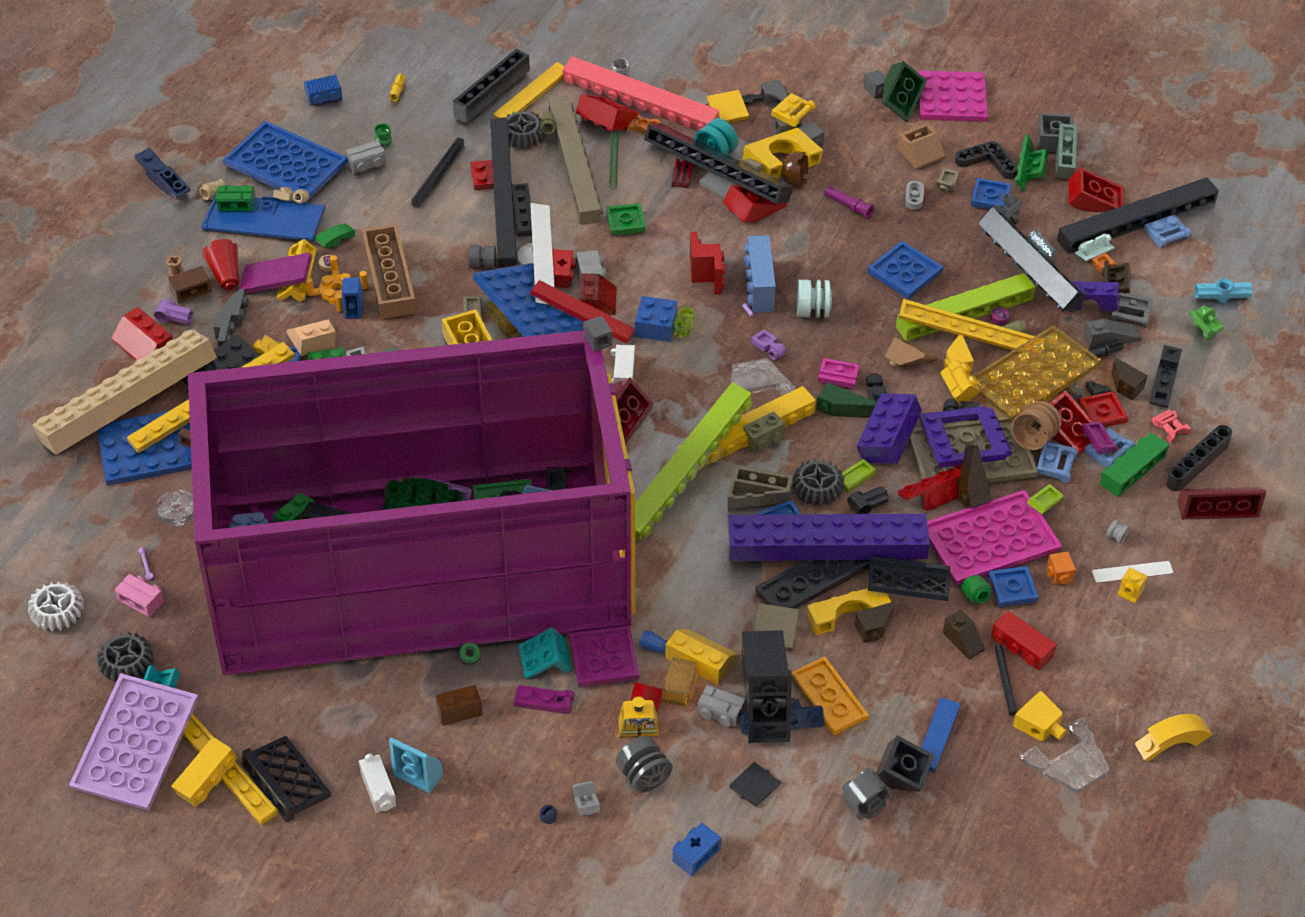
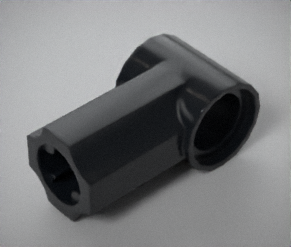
M884 486L865 493L861 491L854 492L847 499V503L856 514H868L872 508L889 502V496Z

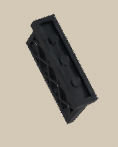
M871 555L868 572V591L941 601L949 600L950 566Z
M287 736L253 751L250 748L242 751V766L265 796L278 809L285 822L293 820L294 814L331 797L330 790ZM283 744L288 748L287 753L276 751V748ZM262 754L271 755L269 761L260 760L258 756ZM273 757L285 758L284 764L272 762ZM288 759L297 760L299 767L287 765ZM270 767L281 769V774H271L269 772ZM285 770L296 772L295 778L285 777L283 775ZM299 774L309 775L311 777L310 781L298 779ZM281 782L293 784L292 790L283 789L280 786ZM296 785L308 787L307 792L295 791ZM311 788L320 789L323 792L319 795L309 794ZM292 797L304 798V802L295 805Z

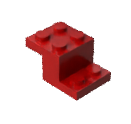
M690 232L689 258L692 283L713 282L714 295H721L722 287H725V276L722 275L726 274L725 264H722L724 262V251H721L720 244H702L701 239H698L697 232Z

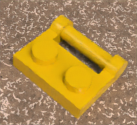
M791 93L772 110L771 116L795 127L799 124V120L809 111L812 112L816 108V104L811 100L806 101Z

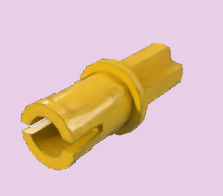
M402 73L398 74L395 82L391 85L388 97L392 102H397L401 92L404 90L406 76Z

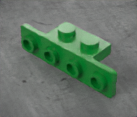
M1029 134L1025 135L1024 142H1022L1020 164H1018V174L1015 177L1016 184L1020 186L1022 191H1026L1028 180L1044 177L1048 158L1046 149L1033 151L1034 145Z

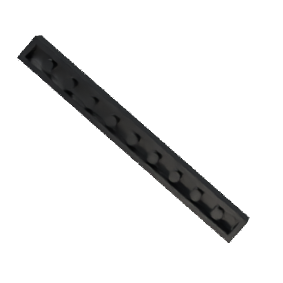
M661 123L648 124L644 138L645 141L776 204L789 203L794 186Z
M1208 177L1196 180L1195 182L1059 228L1057 242L1067 254L1079 251L1078 248L1082 243L1090 240L1095 241V238L1102 234H1109L1111 239L1142 229L1145 224L1171 215L1179 216L1216 203L1219 189Z

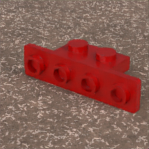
M962 465L954 466L947 471L938 472L933 477L921 479L916 484L907 485L897 491L898 496L905 500L921 496L922 507L926 511L959 498L957 480L960 479Z

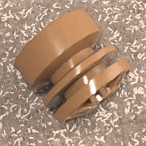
M1036 401L1015 417L1011 425L1012 435L1021 447L1028 450H1037L1042 448L1060 431L1061 417L1057 409L1045 401Z

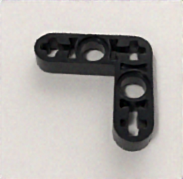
M995 141L958 151L955 155V164L959 167H967L990 160L1004 178L1013 179L1017 175V165L1001 145Z

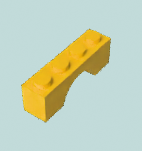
M868 588L852 591L839 597H832L825 601L814 602L807 606L806 618L815 636L834 631L836 620L845 613L863 611L890 603L891 600L887 593L868 591Z

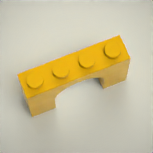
M797 127L745 145L742 160L751 158L762 164L763 172L775 178H780L783 163L773 155L774 153L806 152L805 155L808 156L809 167L820 164L823 149Z

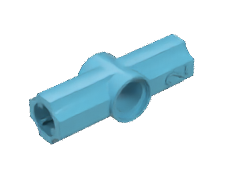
M1220 279L1217 283L1195 284L1196 299H1215L1218 302L1224 303L1229 301L1230 298H1251L1252 296L1251 282L1232 283L1228 279Z

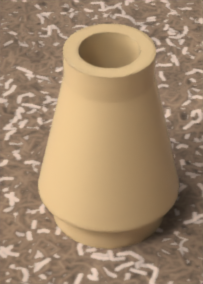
M220 179L203 184L200 188V194L203 199L212 200L217 194L218 186H226L225 182Z

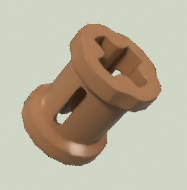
M170 255L167 257L166 264L169 267V277L184 272L181 266V256Z

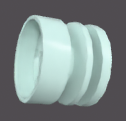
M798 280L797 317H810L811 309H815L816 318L820 317V310H823V318H829V312L832 307L830 281L824 280V288H821V281L817 280L816 287L812 288L811 280Z

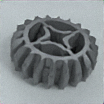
M519 110L518 113L513 112L512 115L507 114L509 142L512 148H532L533 145L537 146L538 142H542L545 133L540 129L542 118H539L538 114L534 115L533 112L527 113V110L525 112Z
M815 458L814 462L808 460L806 464L801 463L800 467L796 468L793 475V489L795 495H798L799 500L804 499L805 503L812 502L813 506L815 503H819L820 506L823 503L829 505L831 501L835 502L837 497H840L844 490V476L842 471L838 470L837 465L832 466L831 461L825 463L824 459L820 462Z
M120 632L118 637L112 635V640L105 639V645H100V651L97 652V664L100 672L104 674L106 679L111 678L113 683L118 680L120 673L139 678V675L145 676L148 666H151L154 660L151 644L149 641H146L144 636L140 637L138 633H135L133 636L130 632L126 635Z

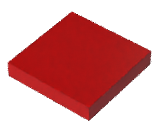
M1114 391L1080 398L1078 401L1079 406L1093 422H1101L1103 427L1128 422V416Z

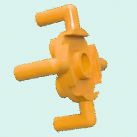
M332 255L330 256L332 275L324 276L319 288L315 289L313 288L312 278L308 277L305 282L308 296L320 295L323 300L329 301V304L336 305L338 312H342L343 278L351 277L347 273L339 274L337 256ZM361 271L359 275L362 290H366L368 288L367 272Z

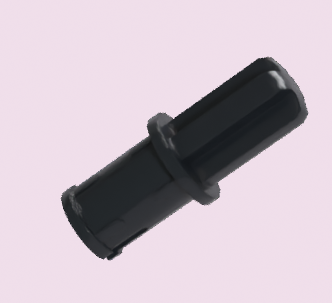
M1121 340L1108 344L1102 343L1098 347L1088 349L1087 356L1090 360L1103 356L1108 357L1110 353L1119 351L1124 346Z

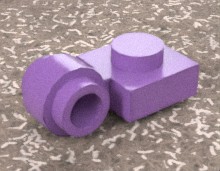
M765 329L751 337V343L761 351L765 352L769 349L768 355L773 360L780 359L786 353L785 346L782 343L778 344L777 338Z

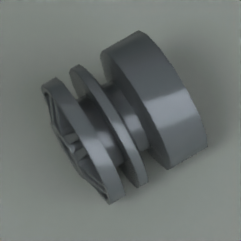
M641 736L632 740L622 748L616 758L617 766L628 777V781L638 793H646L659 787L667 780L673 770L672 763L661 752L660 747L650 736Z

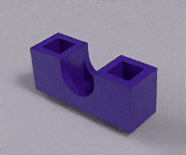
M1071 281L1086 296L1083 301H1096L1102 311H1118L1120 303L1119 283ZM1083 302L1076 308V310H1082Z

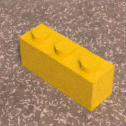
M212 737L171 787L179 797L197 808L207 798L212 788L220 783L222 776L227 770L234 766L237 756L230 747Z

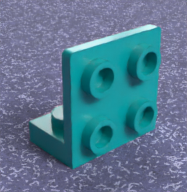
M552 627L518 646L524 675L527 679L552 666L557 669L559 668L565 674L572 670L565 637Z

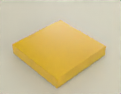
M739 90L707 96L708 105L718 109L720 118L728 123L749 119V114Z

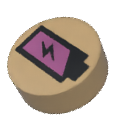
M325 255L319 259V267L322 271L331 272L330 256L332 255Z

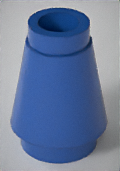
M645 630L639 645L643 647L642 649L665 654L667 641L653 631Z

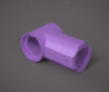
M163 299L154 312V317L162 323H167L171 320L183 324H191L194 315L193 309L177 306L170 299Z

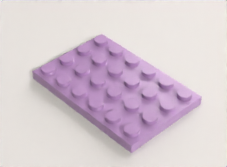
M120 673L71 779L70 788L149 811L199 700L198 695Z

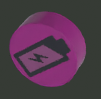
M1002 307L994 308L991 312V321L998 325L1006 324L1009 320L1008 310Z

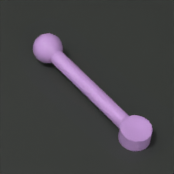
M141 547L139 554L142 555L145 566V578L147 581H152L154 576L150 573L145 555L146 549Z

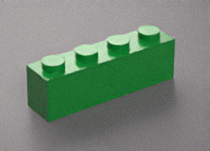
M1152 432L1146 437H1142L1122 457H1117L1110 467L1107 466L1103 469L1100 485L1119 497L1166 458L1169 444Z

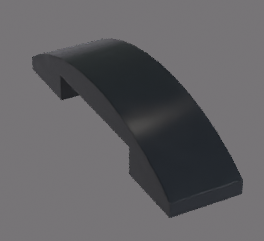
M1164 345L1149 404L1168 408L1182 349Z

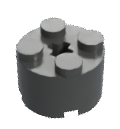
M869 768L864 769L853 781H847L842 786L844 791L842 799L859 820H863L862 817L870 819L876 816L887 806L885 803L887 798L890 800L892 798V791L876 772L871 771Z

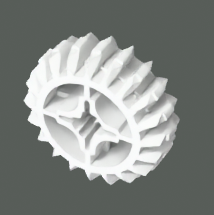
M60 581L57 584L51 582L49 586L43 584L42 589H36V594H31V600L28 601V613L31 621L38 628L42 627L44 631L50 628L52 632L58 628L61 631L62 627L66 626L69 628L70 623L76 624V619L81 618V613L84 609L83 597L80 591L74 585L70 586L68 582L63 585Z

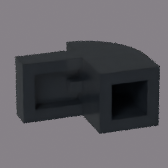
M546 467V489L553 491L568 489L566 467Z

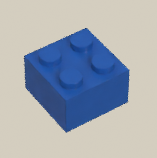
M642 296L635 319V337L671 342L677 320L678 301Z

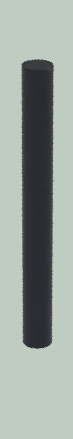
M996 644L994 648L1009 715L1014 716L1017 710L1002 644Z

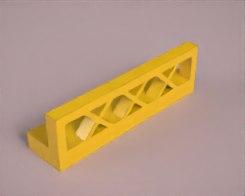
M302 239L289 248L288 256L310 252L312 260L308 278L311 275L317 248L307 240ZM306 283L279 287L277 299L282 301L291 295L298 302L305 300L307 292Z

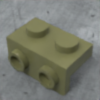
M771 412L743 426V430L749 436L748 449L752 454L784 438L785 423L775 412Z

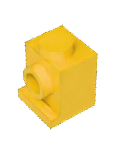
M1129 567L1122 577L1117 595L1136 603L1144 591L1147 575Z

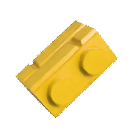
M954 360L940 374L956 401L959 403L961 401L969 402L971 398L980 393L977 386L979 382L970 374L971 368L966 362L962 363L959 360Z

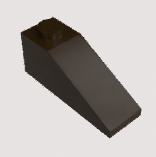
M974 444L965 446L958 487L960 493L959 500L963 507H975L992 501L978 445Z

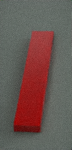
M541 280L537 281L530 292L532 296L583 322L603 316L612 330V336L626 344L635 332V328Z

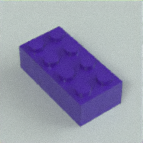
M881 393L857 444L861 459H865L868 463L898 464L917 423L919 414L922 412L916 394Z

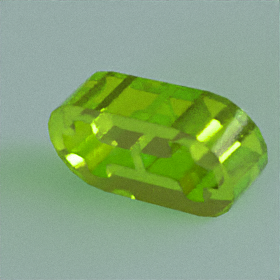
M685 306L679 309L674 323L675 335L686 337L690 334L695 318L693 308Z

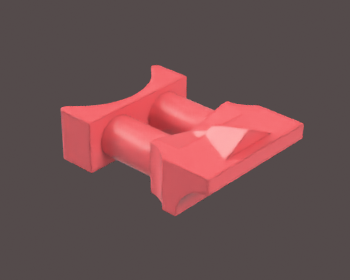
M1167 410L1150 420L1157 428L1165 430L1168 434L1166 439L1171 444L1176 435H1189L1191 430L1188 424L1182 425L1179 422L1175 410L1173 412Z

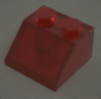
M581 273L579 300L608 315H616L617 287L600 274Z

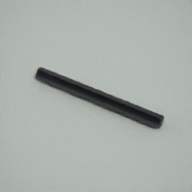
M457 137L411 199L412 206L419 207L464 146L463 138Z

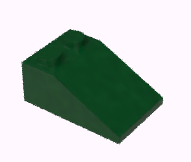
M904 61L893 64L885 78L882 103L905 122H908L927 80Z

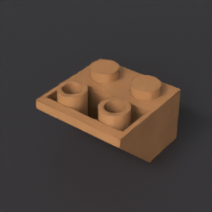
M928 123L899 134L898 151L916 170L945 159L938 134Z

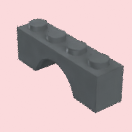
M781 80L761 83L760 94L763 95L762 101L764 105L775 108L787 97L786 87L782 85ZM775 118L774 128L777 134L801 126V120H799L798 125L793 127Z

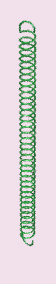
M616 130L618 132L617 138L611 137L610 181L616 178V181L612 182L616 184L617 174L612 173L611 169L618 168V150L614 149L616 151H613L612 147L617 146L614 144L619 142V130ZM613 157H616V158H617V161H616V162H613V161H612V160H613V159H612Z

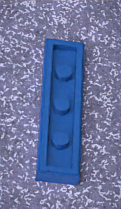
M940 697L921 747L934 755L928 771L936 772L958 714L960 703Z

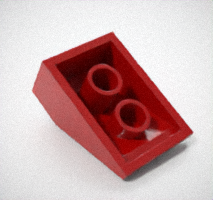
M1081 167L1068 179L1069 205L1082 211L1107 212L1124 205V188L1117 183Z
M731 185L723 201L728 210L736 214L743 223L757 222L788 205L787 203L776 204L739 185Z
M1065 390L1049 403L1057 409L1061 417L1060 431L1052 439L1061 445L1075 448L1078 451L1077 455H1079L1091 443L1082 429L1083 424L1093 423V421Z

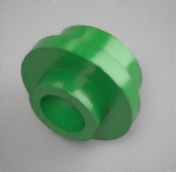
M466 643L460 649V657L466 663H474L480 657V649L475 643ZM473 650L474 655L469 657L466 655V652Z

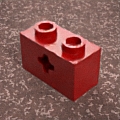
M552 249L554 287L569 288L570 281H574V271L572 269H576V258H573V251Z

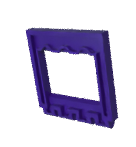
M982 406L919 414L920 424L938 468L962 465L964 453L955 454L943 423L980 419L992 446V449L980 451L982 462L1006 460V457L1013 454L993 408Z

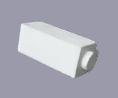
M616 345V348L611 349V355L615 356L614 378H612L614 384L629 377L633 380L635 345Z
M367 754L365 759L359 760L360 773L375 812L388 811L396 807L394 791L380 755L373 756V754Z

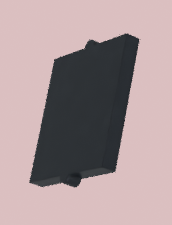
M753 762L730 784V788L737 792L741 799H746L757 807L781 782L772 776L769 770H764Z

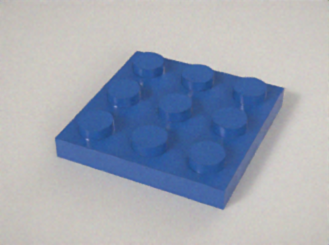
M901 241L870 265L867 273L910 299L941 274L943 266L904 241Z

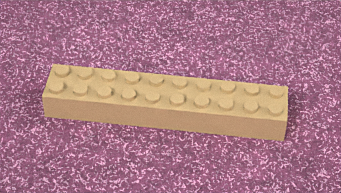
M193 329L185 331L182 336L170 340L164 347L153 350L150 355L138 359L132 366L120 370L118 374L105 379L100 385L88 389L80 397L71 399L68 404L56 408L48 416L39 418L32 426L41 443L57 455L188 376V373H193L213 361L217 356L208 338Z

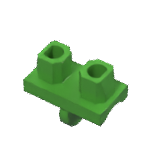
M1204 305L1197 310H1191L1189 315L1193 318V324L1204 331L1203 335L1205 338L1210 339L1215 337L1217 332L1222 331L1224 326L1215 317L1216 311Z

